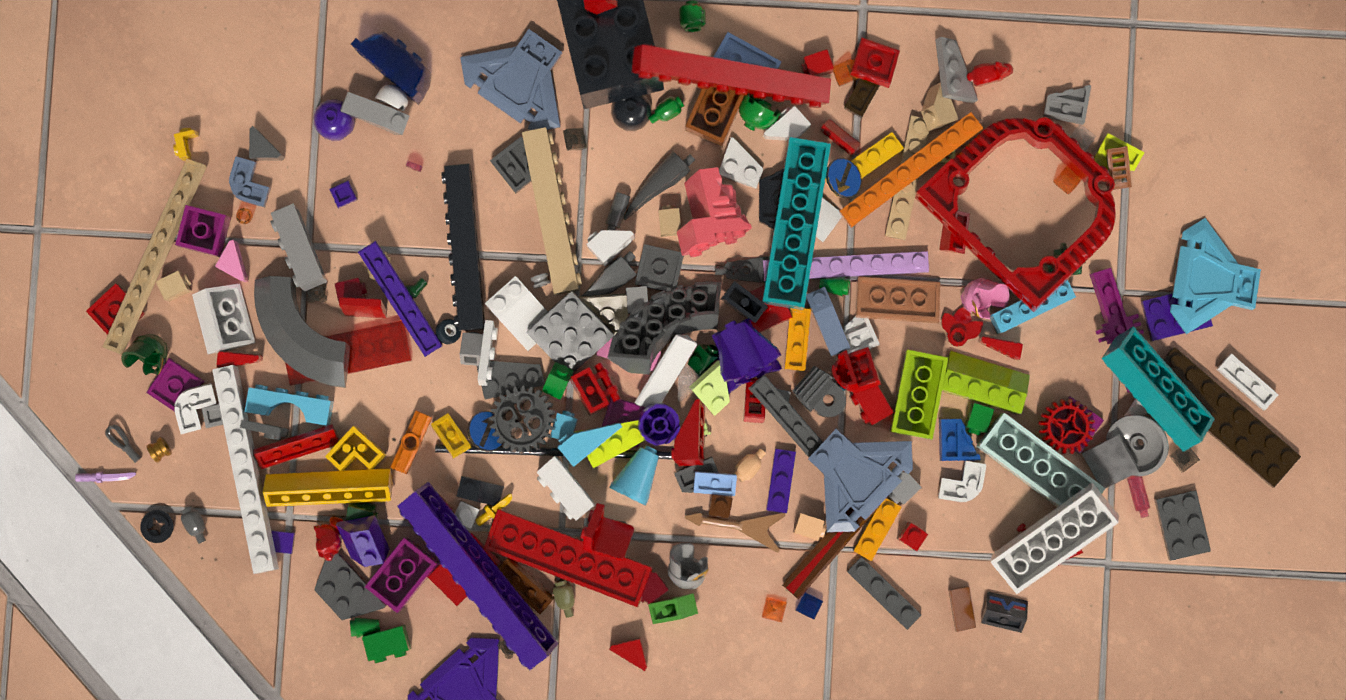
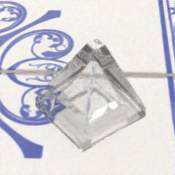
M1079 125L1070 136V138L1073 137L1078 141L1079 147L1084 151L1088 149L1096 138L1093 133L1082 125Z

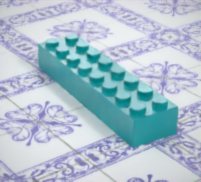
M789 138L762 299L764 304L803 310L805 307L831 147L829 143Z

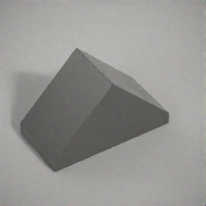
M254 126L250 128V159L253 161H282L285 159Z

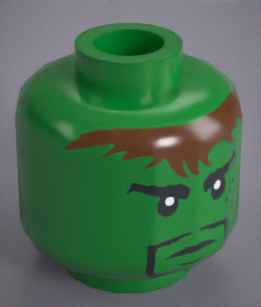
M696 0L686 1V4L679 9L680 26L686 32L700 31L706 24L705 7L698 4Z

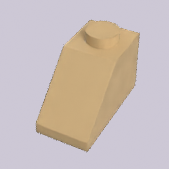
M941 82L929 88L921 111L928 131L945 127L959 120L952 100L942 97Z

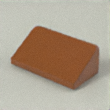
M969 586L949 589L955 631L959 632L976 628Z

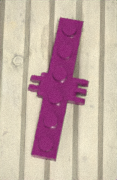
M1111 268L1089 274L1105 324L1101 325L1102 329L1095 331L1096 335L1101 333L1105 335V337L1098 339L1099 343L1106 341L1107 345L1111 344L1116 336L1133 326H1141V322L1133 324L1132 321L1139 318L1138 314L1126 316ZM1143 329L1137 330L1140 334H1144Z

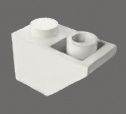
M795 106L792 109L788 107L780 114L781 118L773 126L765 129L766 132L763 137L767 140L789 141L790 137L799 138L810 128L811 123Z

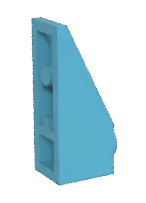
M618 422L575 432L571 435L567 433L558 440L560 444L557 447L574 467L622 426Z

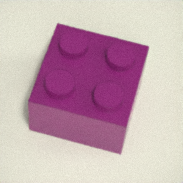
M185 205L175 245L184 249L221 257L231 218L224 214Z

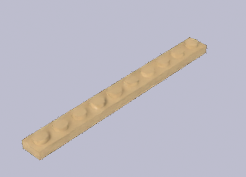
M186 159L103 344V348L120 355L124 353L178 233L185 205L190 206L207 168L204 164Z

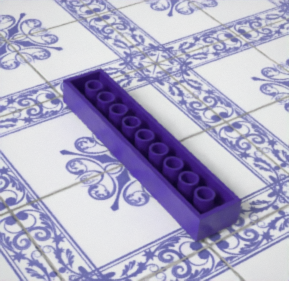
M429 482L425 483L397 505L402 517L408 519L413 526L414 532L425 540L427 548L437 555L440 564L449 570L453 580L462 586L466 591L468 599L474 601L481 615L491 622L493 630L503 637L506 646L516 653L519 662L524 667H527L530 671L552 653L559 643Z

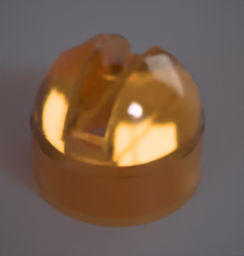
M241 208L236 213V219L241 224H248L253 218V214L248 208ZM244 211L248 212L245 222L241 221Z

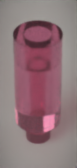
M1142 476L1128 478L1127 481L1135 511H1139L1141 518L1148 517L1147 509L1150 508Z

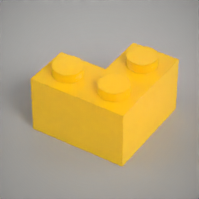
M353 426L325 457L340 471H344L356 457L369 470H372L382 461L387 453L360 428Z

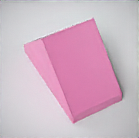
M231 240L228 242L215 267L240 281L248 282L238 242Z

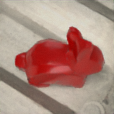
M1005 62L982 63L972 68V72L967 74V80L973 81L976 87H981L986 84L1002 81L1013 74L1014 68L1012 64Z
M330 517L329 524L314 526L316 550L319 557L327 561H331L333 556L342 547L341 535L336 526L337 522L343 521L339 517Z

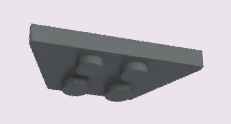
M339 553L335 554L331 561L325 560L314 591L341 620L380 610L387 606L365 588L366 582Z

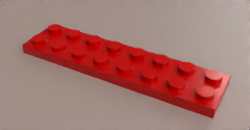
M499 509L484 545L486 550L635 607H639L653 567L626 557L622 561L585 551L583 550L582 540Z

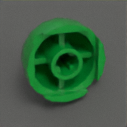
M749 93L744 95L739 107L740 117L745 121L744 126L752 131H755L756 128L760 130L770 128L777 121L781 112L778 109L774 112L770 109L772 106L770 103L763 99L755 98L753 94L750 97Z

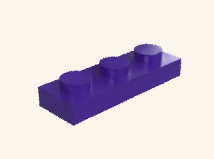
M775 449L767 511L787 513L796 455L794 451Z

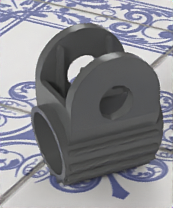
M815 366L792 390L810 413L814 411L822 417L837 416L846 405L845 393L836 384L835 378ZM825 395H830L833 398V404L830 407L826 406L823 402Z

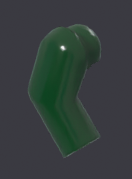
M419 278L414 285H407L405 287L412 298L415 299L427 286V282Z

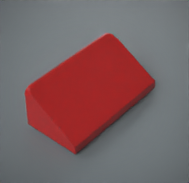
M831 119L827 120L820 129V132L850 156L861 145Z
M957 211L954 217L968 230L970 213ZM943 225L939 249L946 252L965 254V246Z

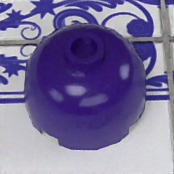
M337 99L326 100L315 110L313 115L314 126L317 132L325 139L340 141L348 136V134H351L354 129L355 117L340 111L343 101Z
M654 403L648 405L641 411L638 418L640 434L647 442L653 445L668 444L676 438L680 430L679 416L672 407L666 404Z

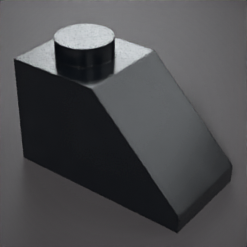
M735 281L720 299L754 323L757 322L768 307Z
M462 476L456 497L495 505L501 500L504 486Z

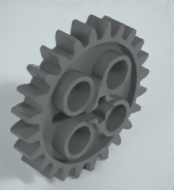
M515 386L513 389L514 393L507 389L506 397L499 395L502 400L500 403L494 401L497 409L490 410L495 413V416L489 417V420L494 421L495 424L489 427L496 429L492 435L499 437L497 443H504L503 448L508 449L511 446L512 452H516L518 448L521 454L524 453L526 448L527 452L532 453V446L539 450L538 443L546 445L544 438L552 437L548 432L549 430H555L551 423L557 422V420L551 418V415H554L556 411L549 409L553 406V403H546L549 397L546 395L541 397L542 391L538 390L535 393V388L530 387L527 391L526 386H522L520 391ZM530 400L531 407L525 411L523 405L526 401ZM515 403L517 404L519 412L514 407ZM511 410L513 417L507 421L506 413ZM521 415L526 417L524 418L525 424L520 423V421L522 420ZM539 418L540 425L534 429L533 421ZM527 427H528V429H529V430L531 431V433H532L531 436L528 435L529 433H528ZM521 428L522 436L516 439L515 432Z

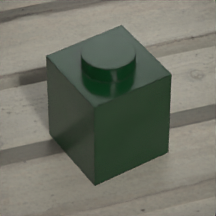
M367 502L350 503L345 521L374 515L378 520L377 505Z

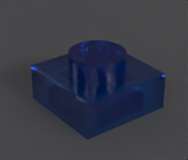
M805 592L795 611L815 620L823 600Z

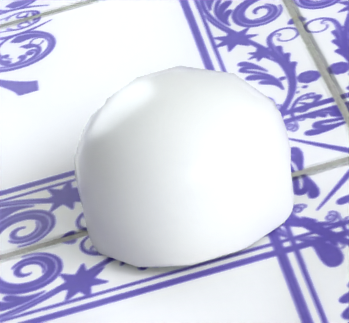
M395 85L383 86L375 99L386 102L401 111H404L408 105L407 95L401 88Z

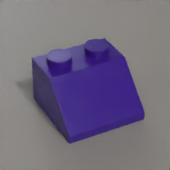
M375 515L337 522L336 526L351 559L364 567L384 564L390 548Z

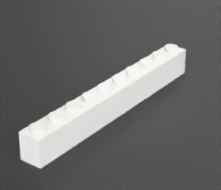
M234 365L212 369L253 574L277 570L279 566L258 463L254 456L253 449L255 448L251 430L240 428L241 420L249 421L247 412H244L246 404L239 369Z

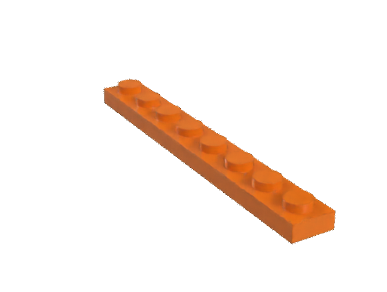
M970 112L842 208L839 213L852 228L983 129L982 125Z

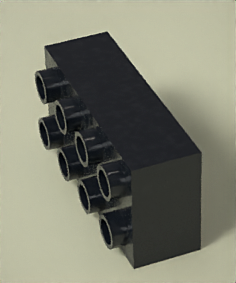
M557 0L584 109L664 90L663 82L659 81V77L652 76L651 79L640 78L639 74L632 73L634 48L640 45L655 47L644 0H617L618 7L599 14L585 10L584 0Z

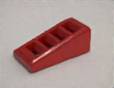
M985 336L979 338V343L1014 360L1018 361L1021 359L1022 343Z
M219 351L216 368L257 363L263 361L262 355Z
M751 378V382L746 383L743 422L764 423L766 408L757 398L750 397V395L754 394L748 389L758 379ZM749 403L761 404V407L749 406Z

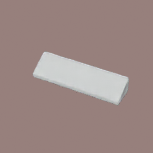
M675 335L635 401L637 405L646 408L654 403H662L697 346V343L688 335Z

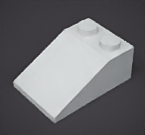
M515 276L492 296L485 305L525 349L529 351L537 343L526 332L548 311Z

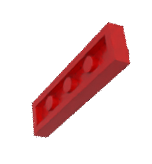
M333 424L253 449L260 468L264 469L333 447L340 439Z

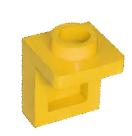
M183 128L179 130V133L174 134L176 143L173 144L174 153L181 160L191 159L187 139L199 137L197 131L191 128Z

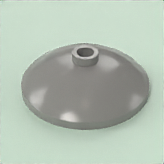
M1128 415L1120 418L1109 429L1106 440L1120 434L1140 469L1138 473L1132 476L1152 474L1165 462L1169 451L1168 438L1163 428L1153 419L1143 415ZM1137 440H1143L1144 444H1138Z

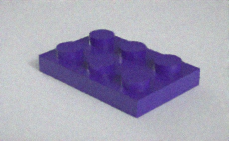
M1173 294L1141 301L1151 341L1185 333L1170 312L1171 304H1178V299L1172 297ZM1187 301L1186 307H1190L1191 302ZM1208 320L1193 331L1212 327V320Z

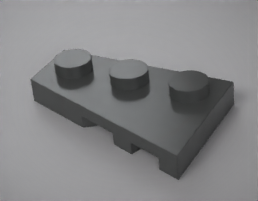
M490 361V367H493L492 380H488L487 386L481 385L484 399L487 400L499 397V395H507V389L514 393L513 389L515 386L521 391L522 386H526L527 389L530 387L535 388L545 385L541 365Z

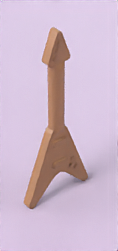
M702 513L685 516V519L698 526L705 524L739 530L777 553L780 551L768 535L767 530L785 517V513L740 522L702 516Z

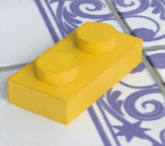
M448 413L431 423L432 429L453 459L471 448V445Z

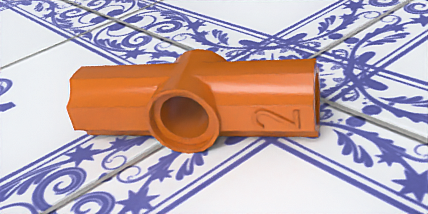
M417 410L415 411L409 427L401 439V445L390 468L406 475L408 474L415 456L422 446L423 438L432 417ZM409 437H414L417 441L414 448L407 446L406 442Z

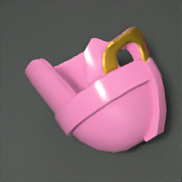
M978 278L966 285L960 297L965 309L981 319H990L991 316L988 312L990 306L1002 309L1007 307L1009 290L1005 284L987 278Z

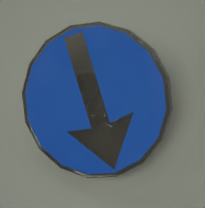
M837 158L830 162L827 167L826 180L831 191L841 198H851L858 194L861 189L862 179L857 166L845 158Z
M481 411L472 416L467 428L468 437L472 444L485 452L494 451L502 446V444L497 443L499 437L492 435L496 429L489 427L495 424L494 421L489 420V417L495 416V413L490 411Z

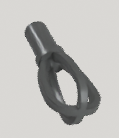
M110 425L105 430L106 437L115 446L126 452L134 463L141 459L119 426ZM111 429H115L118 432V434L123 439L125 445L119 443L111 435Z

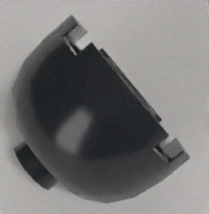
M642 95L613 102L611 105V116L614 123L625 131L642 129L648 123L651 116L649 99Z

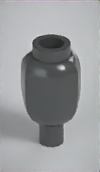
M192 506L181 510V522L187 533L195 536L198 544L206 541L203 535L205 525L199 511L193 509Z

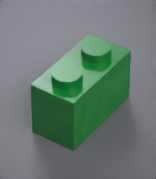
M405 625L362 637L368 662L374 660L375 664L387 661L386 657L394 655L395 658L407 655L406 651L411 649Z

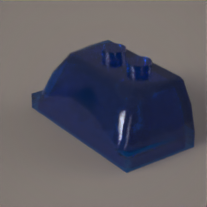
M386 32L372 34L362 41H359L357 38L353 40L351 45L358 54L395 86L401 88L417 105L421 103L430 87L432 74L421 63L423 59L415 52L412 54L408 52L406 44L400 39L394 40Z

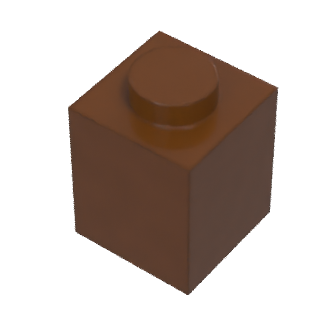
M712 494L708 515L729 519L733 498Z

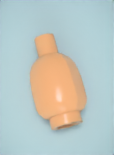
M759 449L755 454L746 455L737 463L734 474L737 475V479L740 482L752 479L759 471L761 459L766 455L762 449Z

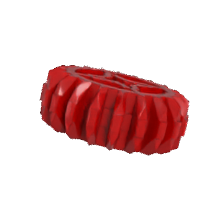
M1070 398L1067 400L1066 405L1064 399H1059V406L1055 401L1051 402L1053 409L1048 406L1045 407L1049 414L1041 413L1040 415L1045 419V422H1038V425H1044V429H1040L1038 432L1046 434L1041 440L1046 441L1049 439L1050 441L1047 445L1051 447L1054 444L1053 449L1056 452L1061 447V454L1063 455L1066 454L1067 448L1070 454H1074V447L1078 452L1082 451L1080 444L1085 447L1089 445L1085 438L1093 439V436L1089 435L1088 432H1095V428H1089V424L1095 423V420H1088L1092 412L1085 414L1084 411L1087 409V406L1083 405L1079 409L1080 401H1076L1072 405L1073 401ZM1060 410H1070V413L1063 420L1053 417ZM1076 414H1078L1082 421V430L1075 424ZM1069 422L1073 430L1064 431L1060 423ZM1051 423L1058 428L1057 439L1051 432ZM1070 433L1080 436L1073 443H1063Z

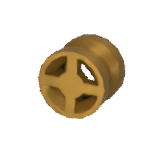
M159 437L154 444L149 443L146 445L150 456L156 463L160 462L162 457L172 454L168 443L163 437Z

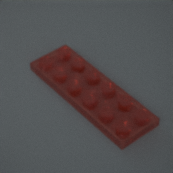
M402 321L325 336L332 340L346 342L349 345L350 355L347 374L412 361L406 327ZM285 363L290 386L315 381L305 377Z

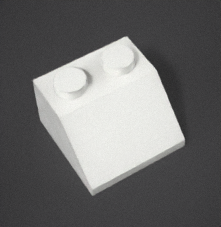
M601 230L599 233L595 231L587 239L588 243L586 245L595 257L606 266L635 239L632 231Z

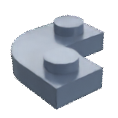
M236 156L229 177V184L233 194L243 202L265 208L271 188L251 182L257 163Z

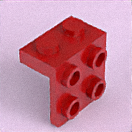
M597 503L595 509L589 512L587 522H589L588 527L584 526L581 533V538L584 539L583 550L622 561L626 555L635 528L632 525L604 517L605 505Z

